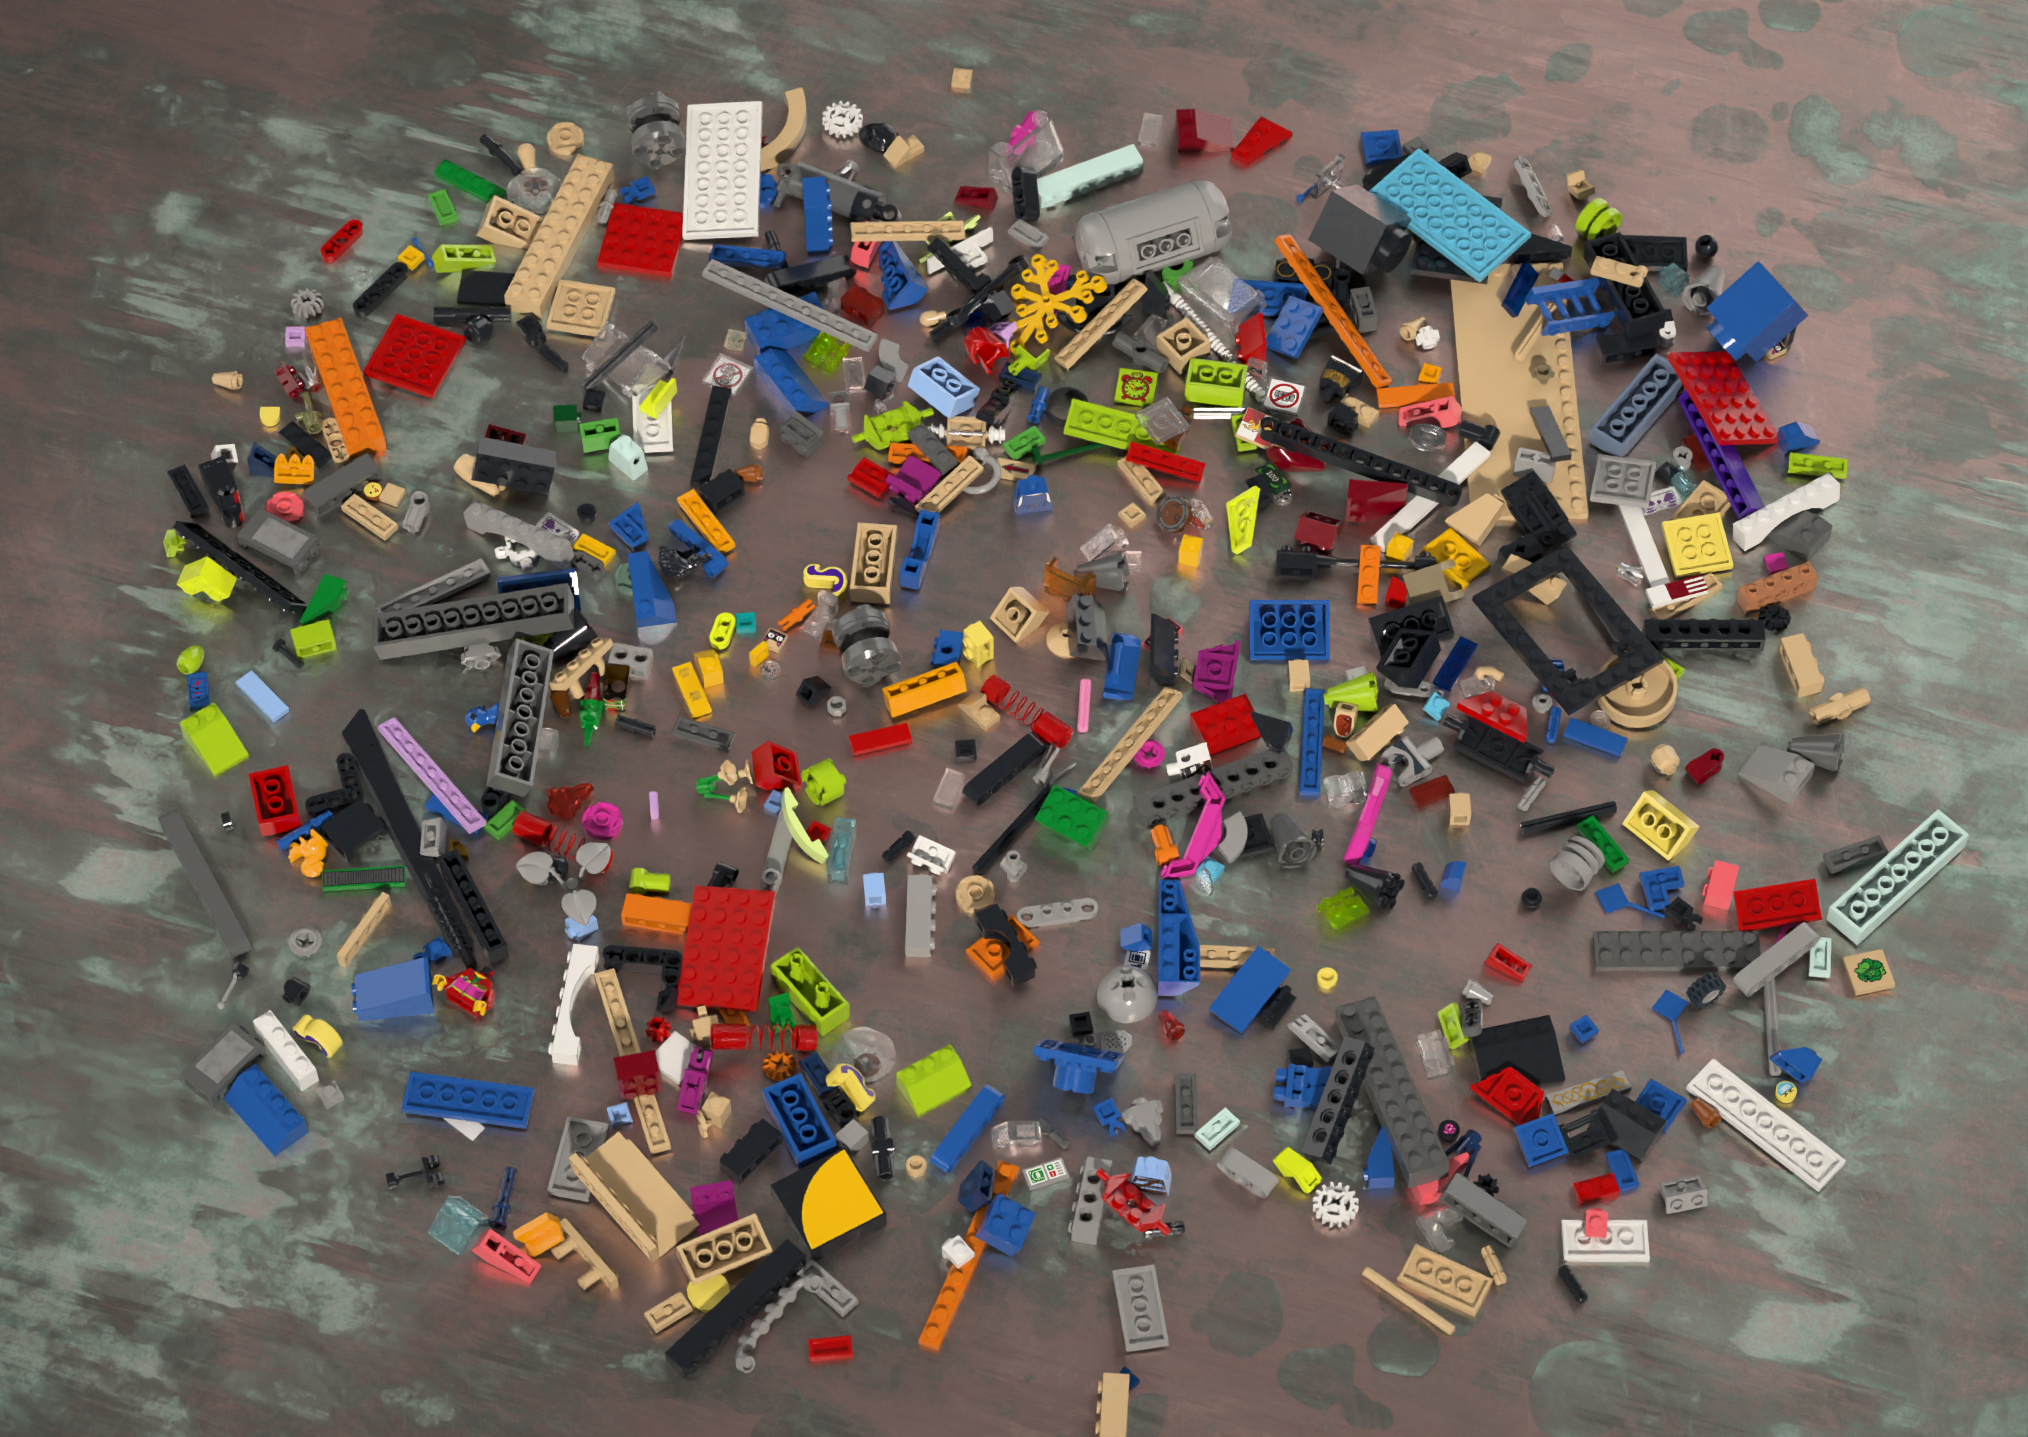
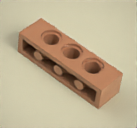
M1808 561L1739 587L1736 601L1744 615H1748L1761 610V608L1763 609L1766 604H1777L1815 590L1818 575Z

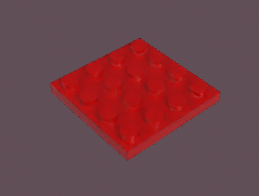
M614 203L599 253L598 267L672 277L683 238V213Z
M396 314L363 370L364 376L434 399L464 347L466 337Z

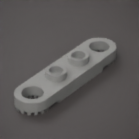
M1520 155L1513 160L1521 177L1520 182L1526 188L1527 196L1533 202L1537 211L1542 216L1547 217L1553 212L1552 207L1547 202L1548 199L1535 173L1531 170L1530 163L1527 162L1528 160H1525V157L1523 158Z
M1091 898L1027 906L1019 909L1017 920L1026 928L1091 920V918L1097 916L1098 904ZM1090 905L1093 911L1085 912L1082 908ZM1027 913L1033 918L1030 921H1024L1021 917Z

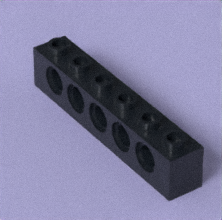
M1676 618L1644 619L1642 633L1656 650L1763 651L1766 641L1764 620L1757 619L1737 620L1732 618L1729 620H1718L1712 618L1709 620H1698L1692 618L1682 620Z
M454 849L438 856L440 869L490 965L509 957L507 943L458 850Z
M1344 1036L1301 1153L1309 1160L1331 1165L1333 1158L1337 1154V1147L1344 1135L1345 1126L1351 1117L1354 1102L1359 1096L1360 1086L1366 1077V1070L1374 1055L1375 1048L1364 1040Z

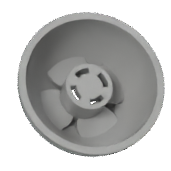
M1122 965L1111 969L1103 976L1097 988V1003L1101 1011L1110 1019L1121 1023H1134L1145 1019L1154 1011L1158 1002V990L1153 978L1145 970L1133 965Z

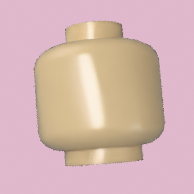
M1660 744L1652 749L1650 761L1657 773L1670 775L1677 770L1680 759L1672 746Z

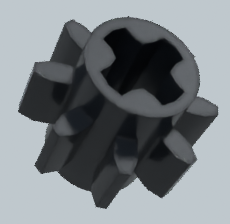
M1490 1174L1486 1176L1478 1175V1182H1473V1184L1485 1189L1493 1197L1494 1193L1497 1194L1499 1192V1187L1496 1186L1498 1179H1493Z

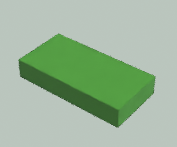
M446 189L428 194V199L441 226L459 220Z
M512 799L486 823L484 829L497 840H500L513 828L519 813L526 810Z

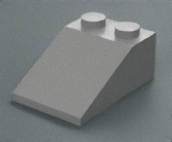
M1760 745L1741 769L1739 775L1791 805L1811 779L1815 764L1798 754Z

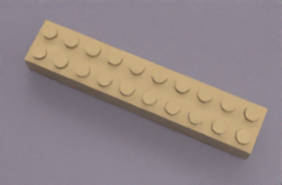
M581 154L576 156L504 295L506 307H511V311L527 316L533 314L535 318L542 320L557 290L559 280L563 279L600 207V203L606 195V191L614 179L612 163Z

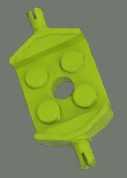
M903 401L902 407L871 418H868V415H864V431L852 435L851 438L854 444L865 439L875 449L882 450L890 447V443H901L909 440L907 433L923 422V418L934 415L931 407L918 411L911 404ZM896 427L898 430L891 432L888 428Z

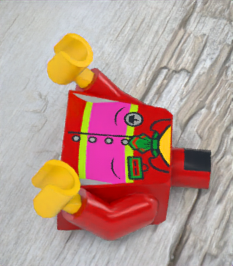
M484 966L479 973L468 968L464 972L447 977L439 974L434 976L432 985L437 984L439 991H442L444 987L448 1000L475 1017L484 1016L486 1011L494 1007L495 991L490 980L494 972L489 967Z

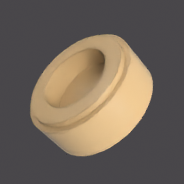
M913 1155L906 1161V1172L910 1176L920 1177L925 1174L927 1163L922 1156Z

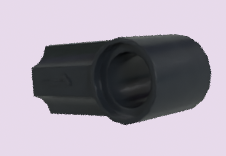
M1463 420L1458 436L1474 442L1477 441L1488 451H1491L1501 433L1493 425H1486L1484 427L1471 421Z
M719 861L713 870L712 878L707 886L728 888L729 885L735 883L739 869Z

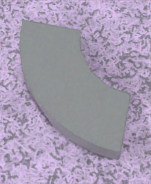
M882 338L879 345V361L884 369L896 374L895 381L901 383L909 370V365L904 363L899 357L900 345Z
M1241 812L1223 821L1226 837L1218 845V850L1229 864L1240 856L1247 841V824Z

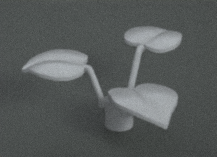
M591 842L582 845L576 853L577 863L582 865L578 879L570 878L566 882L561 879L554 869L550 868L553 864V859L544 852H533L525 855L517 862L516 869L526 881L534 884L547 880L549 872H551L566 891V895L562 898L564 912L575 922L587 926L590 917L596 909L597 901L592 892L582 890L583 873L585 869L590 874H597L604 870L610 860L611 849L606 843Z

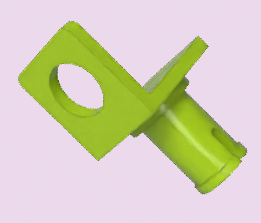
M1018 345L1014 355L1017 360L1008 366L1010 373L1015 370L1013 375L1016 376L1025 367L1036 371L1048 360L1050 350L1047 349L1039 357L1034 358L1023 347Z

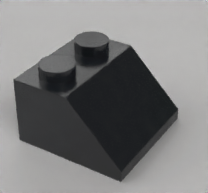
M1251 711L1252 720L1269 751L1280 754L1281 751L1286 753L1293 732L1291 723Z

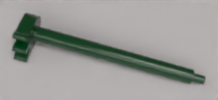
M1095 442L1041 455L1038 446L1032 447L1031 458L1036 468L1043 466L1045 461L1109 445Z

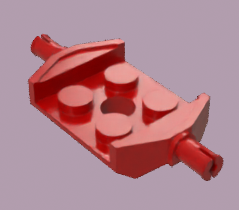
M1101 1167L1097 1170L1095 1175L1105 1182L1101 1198L1127 1222L1142 1233L1157 1228L1165 1236L1170 1234L1172 1229L1162 1222L1165 1204L1162 1203L1158 1207L1128 1181L1131 1176L1130 1173L1110 1176Z

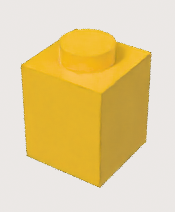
M1396 532L1387 545L1385 559L1388 561H1407L1412 554L1414 540Z
M1184 534L1179 549L1178 563L1198 567L1202 554L1203 538Z

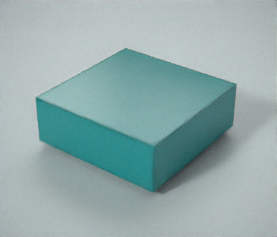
M755 612L735 613L737 634L756 632Z

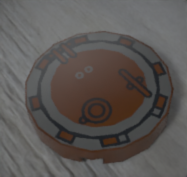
M1168 495L1161 500L1157 507L1156 522L1165 532L1173 534L1182 532L1185 529L1184 527L1189 525L1191 521L1192 506L1181 495Z

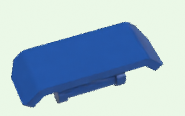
M1112 633L1103 698L1133 700L1141 641L1135 635Z

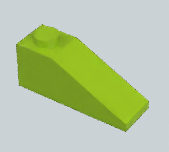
M441 244L432 255L436 272L454 273L496 263L492 245Z

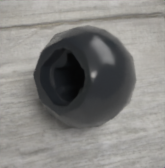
M1712 235L1700 236L1695 244V251L1702 258L1714 257L1719 249V242Z

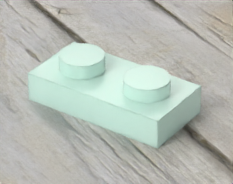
M1821 937L1819 942L1809 950V976L1829 978L1831 970V938Z
M1224 1108L1195 1133V1138L1210 1151L1240 1125V1120L1227 1108Z

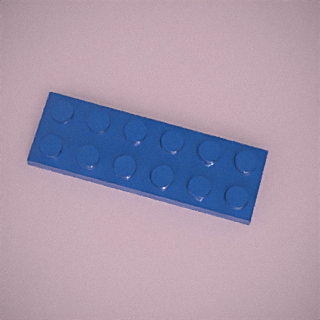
M410 1072L402 1112L527 1129L535 1089Z

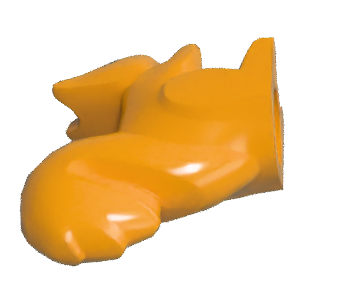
M311 829V838L306 841L300 836L301 844L296 842L290 844L288 859L293 863L303 856L305 859L301 865V872L305 876L313 878L319 876L322 870H324V862L322 860L326 855L328 844L315 830Z

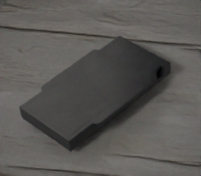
M1534 471L1501 490L1500 493L1508 503L1510 513L1526 535L1533 534L1545 549L1544 555L1577 536V532L1568 521V517Z

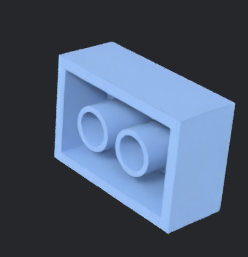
M939 356L913 368L908 387L949 419L974 407L980 388Z

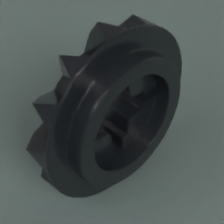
M1774 603L1773 605L1766 604L1763 609L1761 608L1759 620H1764L1765 629L1779 632L1789 626L1791 616L1789 615V610L1784 609L1783 605L1778 606ZM1778 613V618L1773 619V621H1771L1772 615L1774 616Z

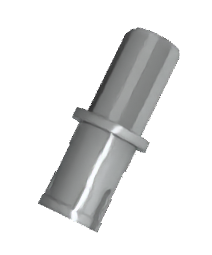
M608 189L604 200L599 205L600 210L596 219L600 224L607 223L612 208H614L613 204L618 195L615 190Z

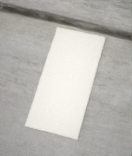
M443 1118L472 1141L485 1129L478 1122Z

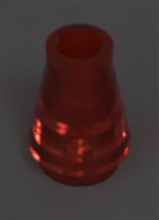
M1163 1010L1158 1014V1019L1168 1038L1178 1040L1184 1035V1024L1171 1015L1168 1010Z

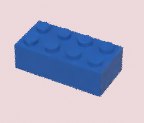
M825 177L802 178L807 255L830 253L829 246L833 245L830 186L825 183Z
M815 292L799 297V299L824 310ZM772 308L744 318L745 332L758 355L768 349L785 351L828 335Z
M801 1073L762 1089L763 1102L777 1129L781 1132L782 1138L798 1169L837 1151L836 1139Z

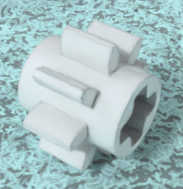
M1426 326L1418 330L1419 334H1416L1417 336L1415 337L1418 346L1422 345L1423 349H1431L1437 346V342L1440 339L1438 329L1433 330L1432 326Z

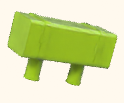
M799 947L794 948L771 964V979L781 992H788L790 1001L811 1025L815 1024L817 1026V1031L821 1036L826 1035L849 1019V1003Z

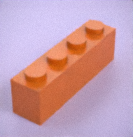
M627 893L621 913L622 924L687 935L692 904L684 903L681 900L672 901L657 896L647 897L639 893Z

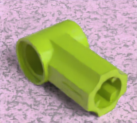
M634 868L630 873L629 892L642 895L647 893V891L669 892L670 874L649 873L646 869Z

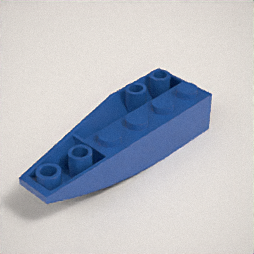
M1159 880L1158 996H1179L1200 985V946L1180 880Z

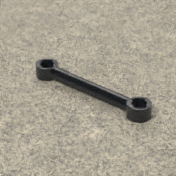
M1019 255L1010 260L1006 269L964 305L948 313L946 318L951 327H958L968 320V315L987 300L986 296L999 290L1016 274H1020L1028 269L1030 265L1026 257Z

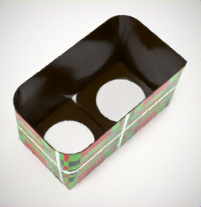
M610 665L606 668L603 687V701L606 711H626L630 679L629 666ZM622 681L625 683V689L622 692H615L611 688L612 683ZM618 697V698H621L622 700L619 701V700H611V699Z

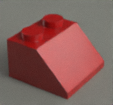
M1258 313L1239 325L1238 334H1235V344L1239 345L1240 348L1237 349V359L1242 364L1248 365V368L1265 367L1267 342L1263 313Z
M766 741L751 751L755 786L770 792L773 789L781 791L787 787L789 789L802 787L797 752L770 741Z

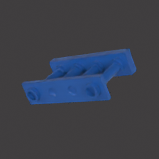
M1597 278L1530 289L1525 298L1527 305H1538L1547 322L1541 332L1542 336H1555L1559 333L1596 327L1604 328L1610 324L1615 314L1614 312L1603 313L1594 294L1600 284ZM1585 296L1588 298L1595 312L1594 315L1587 316L1578 297ZM1563 299L1572 301L1579 317L1570 318L1562 301ZM1545 302H1555L1563 320L1554 321Z

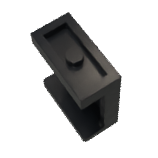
M361 799L355 801L321 826L323 837L348 863L354 859L353 852L379 833L383 837L387 834L385 828L387 824L381 816L377 817L369 803L365 804Z

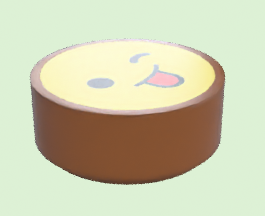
M369 482L363 488L364 497L370 502L378 501L383 491L382 486L377 482Z

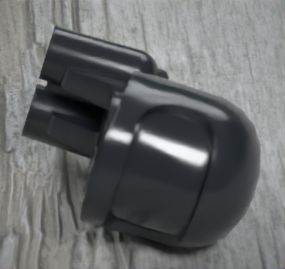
M551 856L553 864L550 868L554 869L561 878L565 877L569 871L568 859L565 856ZM549 872L547 880L539 884L532 883V885L548 886L553 883L552 878H555V876Z

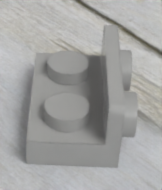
M1699 1174L1658 1182L1659 1191L1665 1201V1211L1667 1214L1707 1206V1188Z

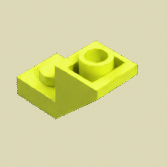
M1285 1147L1273 1159L1284 1177H1294L1304 1193H1310L1323 1180L1311 1162L1289 1147Z

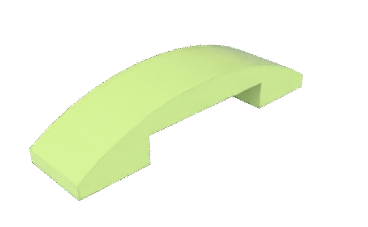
M789 787L785 788L781 795V805L788 830L805 853L817 862L825 863L829 857L828 853L819 839L811 842L794 813L798 803Z

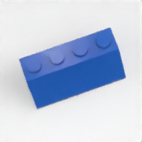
M768 349L754 357L755 372L790 416L796 410L806 418L829 405L787 351Z
M576 568L497 577L499 594L568 583L574 596V608L581 611Z
M256 1064L237 1077L224 1097L228 1105L274 1157L308 1133L304 1118Z

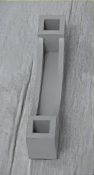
M476 500L463 513L469 529L483 535L489 532L511 538L538 553L547 560V563L563 570L574 557L569 540Z

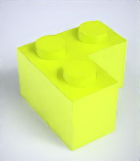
M207 556L185 565L176 585L190 595L204 591L211 599L218 602L230 596L237 577Z

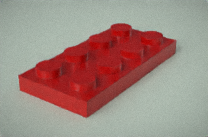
M1816 879L1733 891L1739 931H1754L1822 920Z

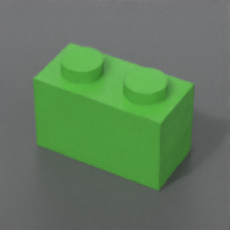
M618 418L579 424L584 453L609 449L611 443L621 436Z

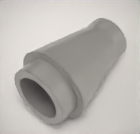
M1470 979L1462 992L1466 999H1478L1488 1006L1494 996L1476 980L1472 981Z

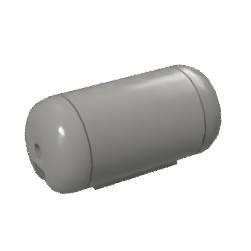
M1195 179L1091 212L1083 216L1075 228V246L1080 263L1090 280L1098 275L1105 279L1107 285H1116L1147 275L1148 271H1153L1154 273L1166 267L1176 266L1188 260L1191 261L1216 253L1226 247L1231 239L1232 226L1229 222V208L1222 192L1214 183L1205 179Z

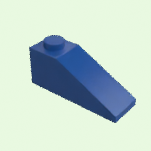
M1383 1126L1367 1159V1167L1363 1168V1180L1368 1181V1189L1394 1187L1395 1176L1392 1149Z

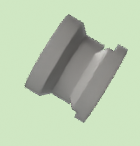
M1677 447L1673 452L1671 464L1680 471L1689 469L1692 460L1691 450L1687 447Z

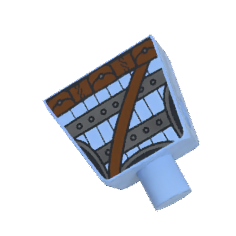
M1153 1156L1137 1157L1132 1168L1130 1183L1142 1192L1168 1196L1172 1179L1168 1162L1156 1159Z

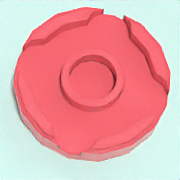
M284 491L273 495V498L266 502L265 511L295 525L303 518L305 508L303 500L296 496L295 493Z

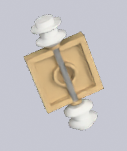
M954 416L950 419L948 418L945 431L942 423H940L939 427H934L933 423L931 427H928L940 442L944 440L945 435V438H947L946 446L967 447L968 453H973L976 448L985 449L988 436L991 444H993L994 440H998L1000 444L1001 440L1005 441V429H1002V425H1000L999 429H995L991 425L988 432L986 430V422L975 419L976 417Z

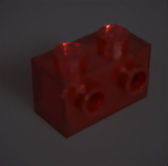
M854 284L840 298L841 310L870 328L885 314V302L880 297L874 296L866 288L860 287L857 284Z

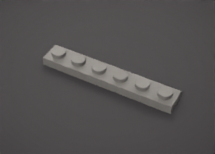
M481 558L375 607V610L379 614L428 606L491 577V573Z

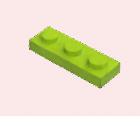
M1789 453L1788 473L1823 476L1829 473L1833 478H1847L1848 459Z

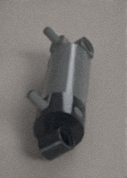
M799 161L796 166L783 163L777 168V175L780 179L775 188L778 193L773 205L776 207L781 206L785 195L795 196L803 200L802 178L825 177V183L830 186L831 211L848 217L854 222L901 221V212L891 204L886 205L887 194L882 191L856 183L803 161ZM894 211V217L887 219V214Z

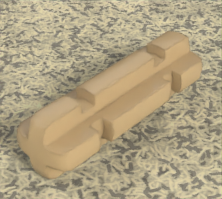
M1492 1246L1483 1247L1481 1254L1486 1259L1485 1262L1491 1275L1494 1276L1495 1284L1497 1286L1505 1284L1507 1278L1504 1272H1502L1503 1269L1497 1256L1494 1255Z

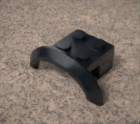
M1107 285L1106 290L1101 293H1096L1093 289L1090 290L1094 299L1089 304H1085L1082 300L1076 298V305L1082 306L1087 313V318L1083 322L1073 323L1067 317L1066 312H1057V319L1065 328L1079 333L1114 298L1115 285ZM1123 314L1122 319L1112 325L1103 335L1123 330L1132 321L1133 314Z

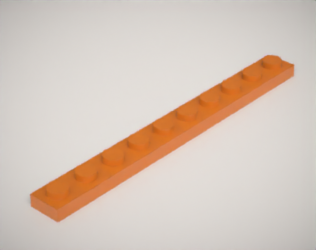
M1291 234L1277 236L1274 242L1278 249L1283 253L1289 265L1304 283L1309 294L1323 308V312L1329 319L1330 324L1338 332L1340 338L1347 345L1350 353L1356 358L1362 370L1365 371L1371 383L1376 388L1389 386L1393 382Z
M999 1160L995 1169L996 1177L991 1200L999 1193L1008 1197L1019 1173L1018 1166ZM988 1205L976 1211L964 1238V1242L973 1250L975 1257L960 1268H957L954 1264L952 1265L919 1338V1344L939 1351L987 1244L976 1238L975 1234Z

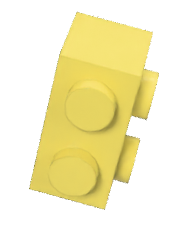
M981 621L968 625L964 629L963 654L967 660H971L978 668L994 659V637Z

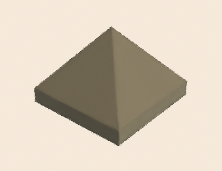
M1184 657L1181 660L1178 675L1190 684H1193L1196 666Z

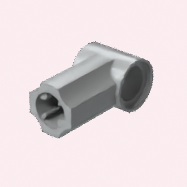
M417 491L411 495V504L402 523L403 528L409 532L415 533L419 531L425 515L430 511L428 496L423 491Z

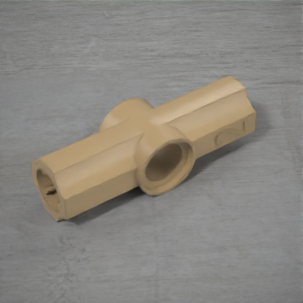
M1861 687L1844 695L1843 693L1834 694L1827 702L1810 708L1809 713L1812 722L1820 725L1834 718H1846L1853 710L1870 704L1869 692L1866 688Z

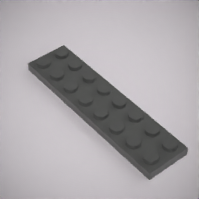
M1593 931L1595 971H1741L1761 955L1759 931Z

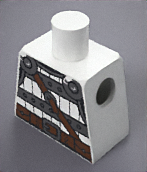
M1206 742L1177 751V762L1166 764L1168 776L1181 774L1182 780L1213 769Z

